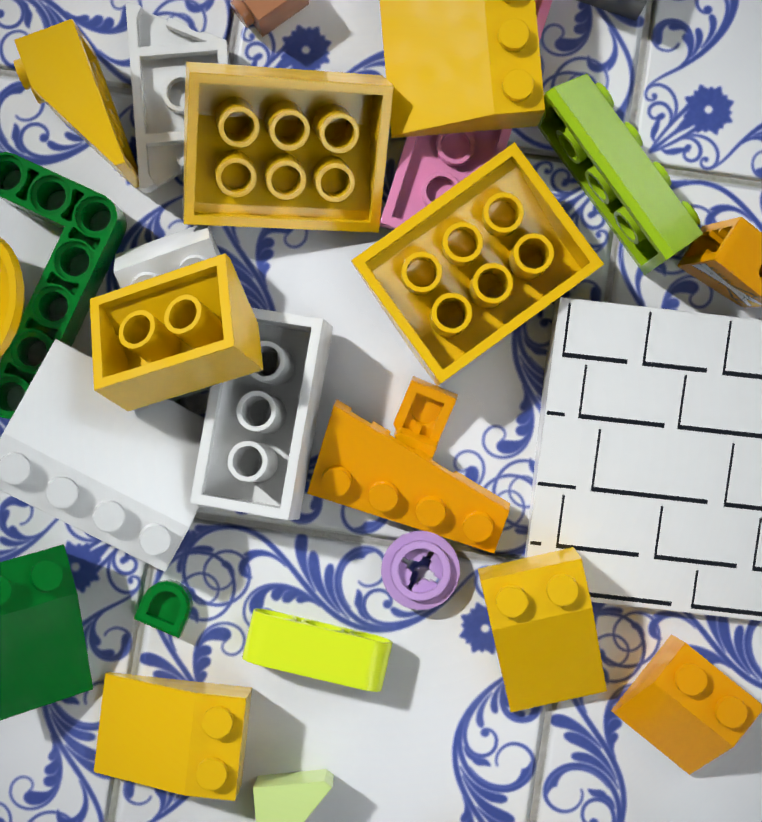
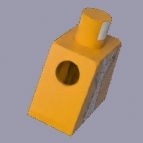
M743 217L702 226L701 231L703 235L691 243L677 266L741 307H762V232Z

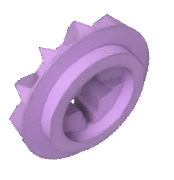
M420 530L401 535L387 548L382 561L381 575L387 592L396 602L410 609L426 610L441 605L452 595L459 581L460 565L455 550L444 538L432 532ZM429 551H432L428 567L434 573L433 575L439 578V581L421 578L417 583L413 584L411 589L408 588L411 582L412 571L402 561V558L419 562L423 556L426 557Z

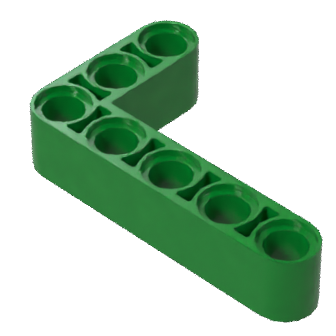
M2 152L0 153V198L18 209L63 229L22 315L17 334L0 362V417L11 419L15 411L8 405V392L16 385H20L24 392H26L42 364L31 365L28 359L29 348L35 342L43 341L48 353L55 339L72 347L90 309V299L96 296L125 235L127 222L122 210L105 195L16 154ZM13 170H20L21 178L17 186L4 190L3 182L6 175ZM57 190H65L66 198L63 205L56 210H48L47 200L51 193ZM100 210L110 211L111 218L107 227L100 231H92L90 222L93 215ZM78 254H88L89 266L87 270L81 275L72 276L69 268L71 260ZM59 297H65L68 302L67 313L60 320L52 321L49 316L50 304Z

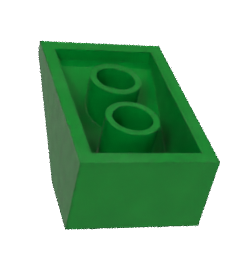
M64 544L0 562L1 721L93 690L78 594Z

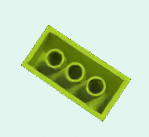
M586 73L559 84L545 93V112L537 126L644 275L703 235V232L698 227L700 225L698 214L688 202H680L669 187L672 184L669 174L657 161L651 162L641 148L643 142L640 134L631 123H623L613 110V98L603 84L599 82L595 84Z

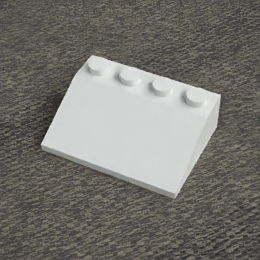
M55 339L0 437V491L165 572L189 530L200 506L199 504L190 503L205 418L170 399L126 411L94 391L93 359Z

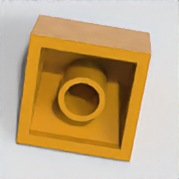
M671 634L611 711L690 775L732 749L762 712V704L686 642Z

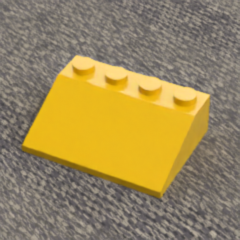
M379 0L386 79L394 86L390 118L391 138L538 126L545 112L535 0Z
M186 61L183 223L187 225L379 233L394 86L382 75Z
M515 142L351 260V263L407 346L437 386L604 265Z

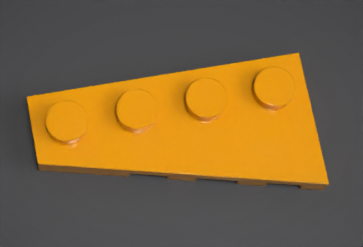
M336 399L307 494L495 553L510 511L509 502L458 471H449L433 461L432 456L417 447L415 449L391 436V431L374 421L372 423L351 412V407Z

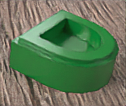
M159 581L148 588L144 594L134 620L180 638L191 615L193 606L192 596L187 587L178 581Z

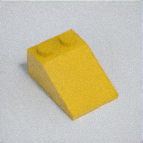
M70 19L15 39L20 58L13 62L23 87L26 90L31 88L39 104L46 103L63 122L134 188L139 187L138 167L98 58L74 20Z
M574 547L478 568L510 712L607 691L593 607L582 558Z
M106 672L94 772L184 796L235 801L242 786L252 687Z

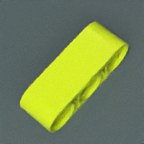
M255 608L253 609L242 659L263 667L365 691L380 692L382 691L393 642L387 638L277 611Z

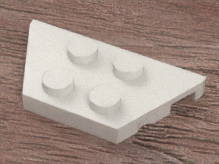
M126 3L139 189L143 193H150L184 173L186 61L230 65L229 47L227 41L223 38L205 31L196 32L191 30L185 23L170 17L166 20L144 11L140 5Z

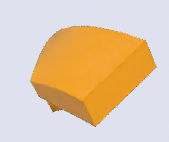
M413 376L393 423L396 429L394 437L411 448L415 449L417 447L433 457L458 394Z

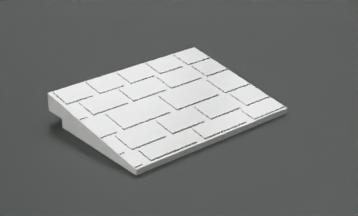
M559 297L554 302L549 351L546 352L524 558L574 547L582 558L591 602L762 621V320Z

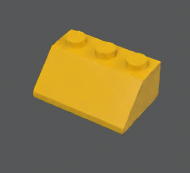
M225 253L90 299L94 391L126 411L135 410L263 370L259 325L232 261Z

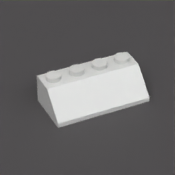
M252 308L259 325L263 370L210 386L190 503L282 520H298L301 515L333 326L321 318Z

